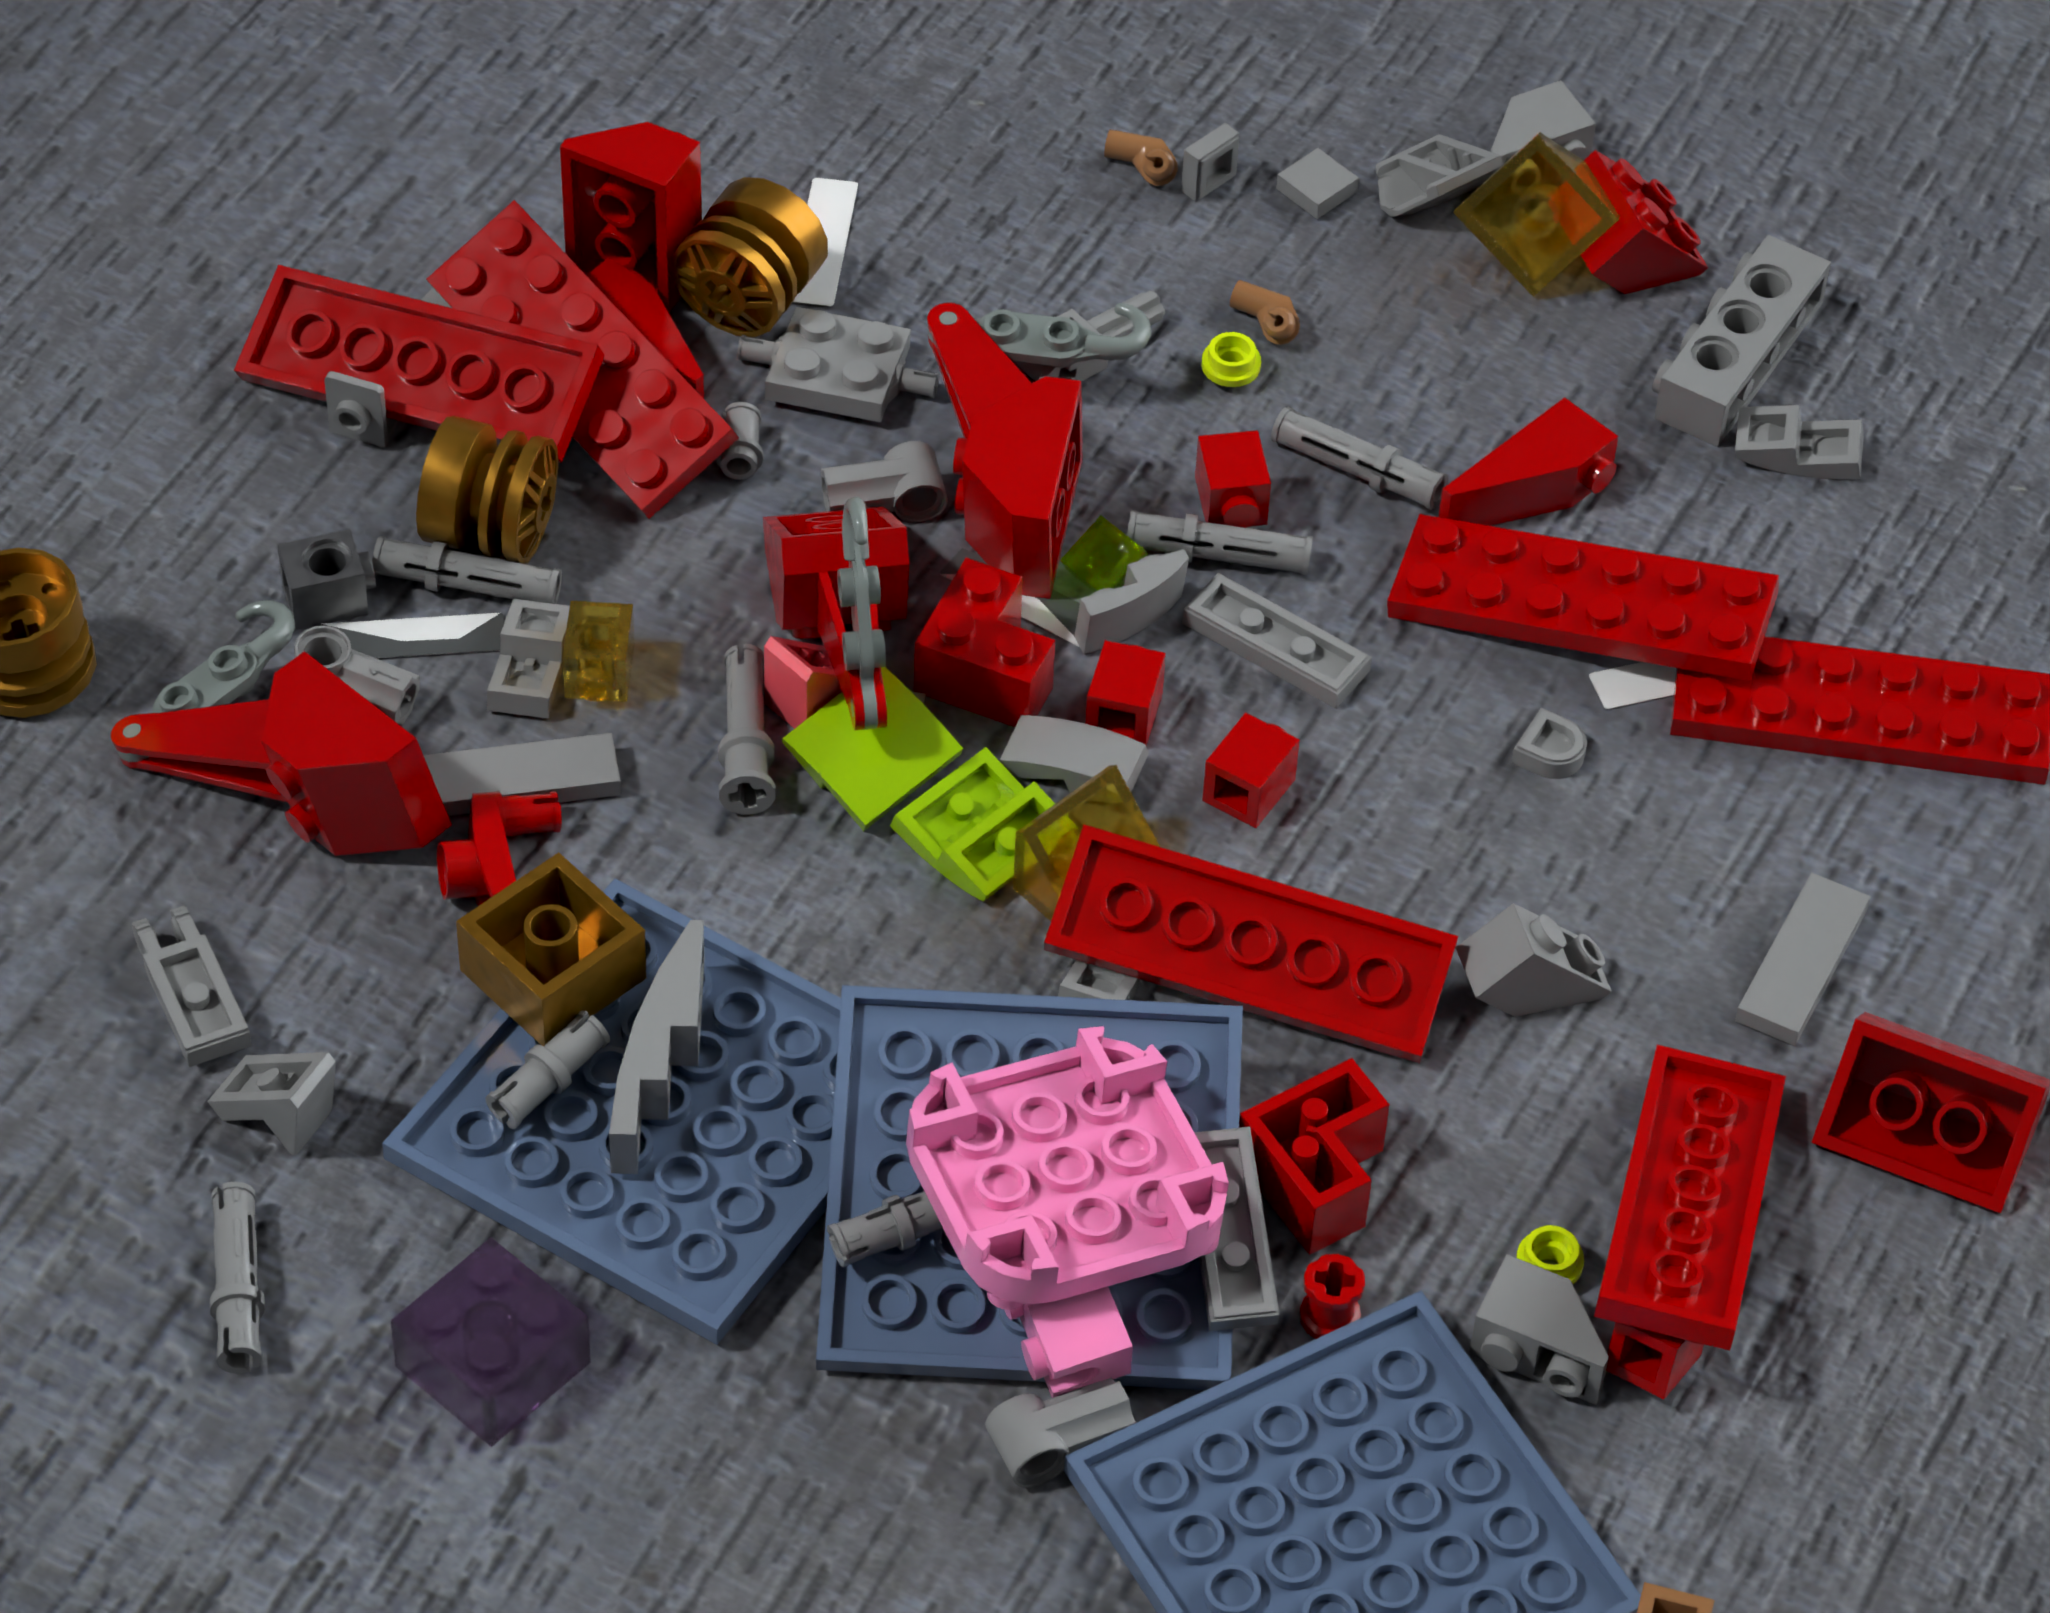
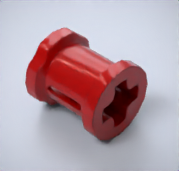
M1325 1254L1317 1261L1311 1262L1304 1274V1291L1307 1295L1303 1298L1299 1315L1300 1323L1305 1332L1314 1339H1317L1361 1318L1358 1301L1361 1299L1365 1289V1275L1363 1270L1356 1266L1350 1257L1340 1254Z

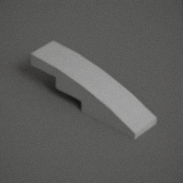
M704 920L689 921L659 967L634 1020L617 1076L609 1130L611 1173L638 1174L642 1119L669 1120L672 1066H699L705 964Z

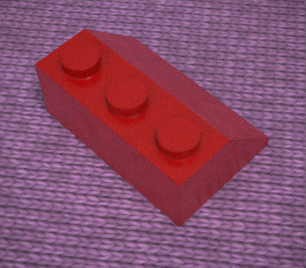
M650 122L565 139L560 145L565 253L586 275L608 257L628 270L640 273L655 287L670 313L682 297L672 277L671 257L684 238L691 233L694 226L702 220L700 141Z
M1864 1012L1854 1021L1811 1143L2002 1213L2048 1097L2050 1079Z

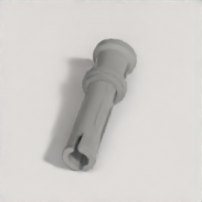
M744 644L743 664H739L738 645L732 646L725 653L727 734L718 745V760L725 768V777L719 784V801L729 811L741 815L763 812L775 800V783L769 776V767L774 761V743L765 733L764 653L760 648L751 644Z

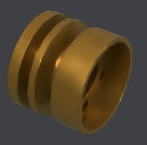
M743 177L730 183L709 208L703 220L699 221L691 233L680 243L671 257V273L680 295L696 314L714 327L735 336L757 337L771 331L781 315L789 308L797 294L801 293L820 269L828 256V239L819 218L805 201L789 189L764 178Z
M457 416L446 417L436 431L422 469L416 508L417 533L421 540L429 543L434 541L448 543L450 548L461 550L468 548L478 533L479 548L484 556L496 557L503 553L507 561L522 564L528 563L539 547L554 505L558 474V450L554 440L542 436H533L528 441L524 432L513 430L507 432L497 448L496 432L491 424Z
M19 547L1 550L0 715L26 718L51 713L72 702L89 685L97 666L94 644L89 634L87 619L83 614L82 601L75 575L62 559L43 550Z

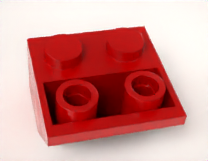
M1594 150L1545 195L1591 274L1624 294L1700 276L1708 269L1707 264L1696 248L1701 244L1700 238L1691 226L1683 219L1677 217L1672 210L1677 202L1671 192L1657 179L1653 178L1649 183L1645 181L1638 171L1623 158L1615 162L1599 151Z

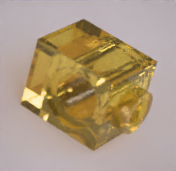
M570 601L563 651L565 698L585 699L594 702H627L635 646L633 604Z

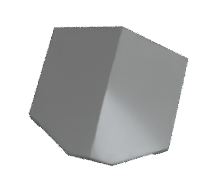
M1438 134L1376 164L1380 207L1389 216L1395 217L1414 214L1457 198L1480 187L1503 166L1501 155Z

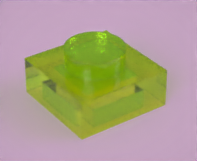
M1100 515L1060 561L1066 570L1092 591L1096 592L1104 588L1115 589L1123 587L1128 564L1138 562L1140 559L1148 556L1145 549Z

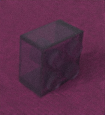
M492 1237L391 1320L395 1367L490 1447H493L591 1363L588 1316Z

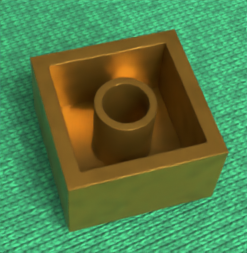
M559 852L456 921L460 971L542 1046H545L575 1019L574 1017L580 1011H587L589 1017H591L647 979L645 929Z

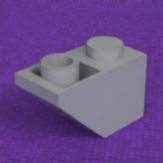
M1561 80L1511 97L1490 151L1501 155L1503 166L1486 181L1485 193L1490 199L1514 191L1524 190L1531 185L1563 174H1569L1592 153L1596 123Z
M1514 903L1456 947L1475 997L1514 1017L1600 1000L1612 992L1602 970V966L1605 964L1604 956L1590 937L1585 934L1576 935L1558 926L1549 916L1545 914L1538 916Z
M1506 1254L1475 1316L1469 1354L1483 1359L1495 1369L1506 1372L1513 1371L1546 1384L1557 1394L1565 1397H1578L1596 1405L1602 1393L1609 1356L1571 1280Z

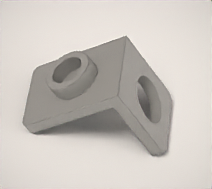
M329 371L324 379L329 431L385 448L400 421L386 417L384 388L376 383Z

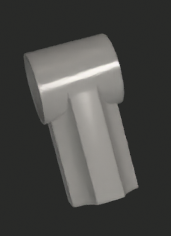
M908 441L898 444L887 452L883 460L820 469L825 511L843 510L848 499L860 497L865 502L866 508L884 506L890 512L895 511L896 515L902 520L924 522L941 514L948 502L935 451L929 444L921 441Z
M314 626L304 630L297 637L294 645V658L305 651L396 723L404 724L412 712L416 696L420 690L419 675L351 649V643L346 634L334 627Z
M1112 1378L1045 1401H1042L1035 1394L1014 1396L994 1408L987 1416L985 1425L1014 1483L1019 1487L1030 1488L1042 1485L1062 1473L1066 1455L1136 1422L1132 1415L1129 1398L1120 1381L1115 1382Z

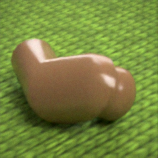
M1109 130L1105 143L1104 157L1133 163L1144 180L1155 186H1163L1175 178L1178 171V163L1162 139Z
M1242 280L1236 283L1230 298L1231 308L1256 316L1264 336L1274 344L1282 345L1295 339L1299 333L1300 320L1290 297Z

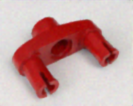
M499 791L472 793L468 839L438 843L437 871L443 899L475 897L479 906L515 882L516 877L506 836L542 832L559 833L562 827V812L557 792L524 796H502Z

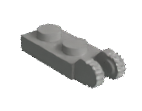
M184 905L170 910L172 917L171 926L175 937L180 942L163 948L160 947L153 926L149 924L147 918L132 922L133 934L144 961L145 972L188 1067L252 1046L247 1023L205 934H199L187 907Z

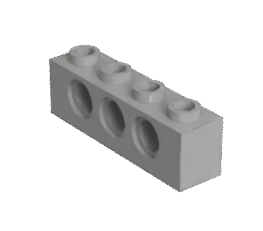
M1771 235L1766 236L1754 254L1746 252L1735 269L1732 283L1728 289L1720 287L1715 292L1702 324L1693 323L1687 330L1676 359L1674 361L1666 359L1660 366L1652 386V391L1658 393L1654 419L1718 447L1737 422L1739 407H1747L1822 305L1831 261Z

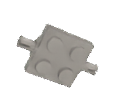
M796 307L786 332L776 342L742 335L737 350L738 360L771 365L765 381V400L876 422L882 421L888 403L900 391L935 398L940 378L939 373L906 368L905 359L910 349L911 329Z

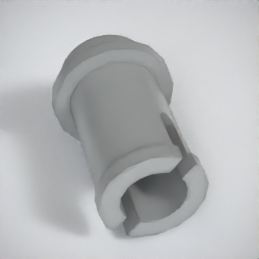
M735 402L725 408L722 418L734 430L739 439L716 458L717 465L721 468L722 472L726 476L738 480L753 476L762 466L764 459L762 447L758 444L759 425L762 416L756 406L747 402Z

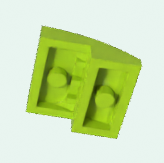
M886 667L881 668L887 706L886 728L854 731L849 708L843 692H841L782 738V743L821 789L827 787L863 832L958 758L963 751V747L934 714Z
M987 747L983 748L895 814L890 824V827L921 858L953 884L983 902L1073 834L1077 828L1035 781L1024 788Z

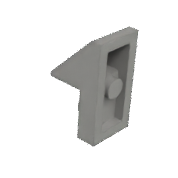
M329 1052L245 1055L207 1102L222 1121L264 1120L287 1151L292 1155H297L331 1113L336 1061Z

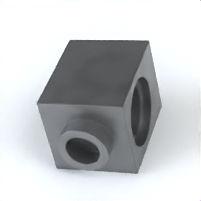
M351 529L277 544L282 587L289 610L294 615L295 630L369 615L366 589L376 587L373 564L368 551L358 553Z

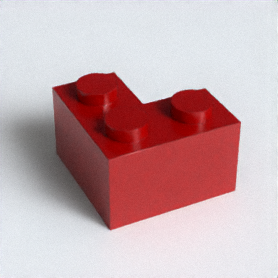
M967 557L964 559L915 641L914 692L926 693V696L1012 727H1016L1021 715L1037 716L1053 689L1055 640L1020 628L1023 577Z
M1353 1058L1240 1113L1239 1128L1250 1127L1260 1192L1309 1255L1366 1227L1372 1180L1359 1163L1379 1154L1384 1148L1390 1104Z

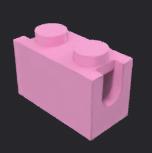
M1109 1287L1055 1302L1023 1304L1019 1308L1005 1310L1010 1320L1020 1317L1028 1339L1021 1341V1348L1027 1368L1033 1380L1044 1377L1052 1398L1109 1378L1116 1379L1131 1373L1133 1345Z

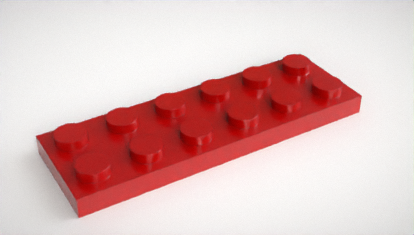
M515 200L426 278L434 290L453 309L599 345L605 356L572 438L648 519L739 439L725 420Z
M278 265L234 371L241 380L325 402L327 401L324 379L329 371H334L381 385L384 388L387 418L436 431L446 417L450 416L491 424L496 432L497 446L507 432L513 430L524 432L528 441L533 436L551 438L557 446L558 462L562 463L605 354L597 344Z
M1419 514L1387 599L1389 618L1751 681L1778 595L1779 575Z
M1764 636L1751 681L1676 668L1670 735L2045 785L2050 769V674Z
M1083 824L1044 941V950L1224 1005L1243 1006V1010L1420 1064L1457 946L1458 936Z
M1657 1044L1594 1317L1617 1322L1627 1327H1637L1685 1339L1695 1344H1705L1728 1351L1731 1350L1786 1076Z

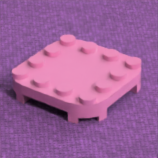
M1104 1026L1078 1029L1075 1047L963 1077L959 1076L953 1062L930 1072L929 1084L914 1099L912 1109H909L906 1146L910 1163L961 1265L974 1282L987 1291V1297L994 1306L1005 1310H1012L1021 1307L1023 1304L1055 1302L1182 1266L1200 1256L1212 1253L1217 1248L1229 1185L1224 1163L1211 1164L1165 1080L1167 1060L1153 1044L1143 1051L1129 1042L1104 1038Z

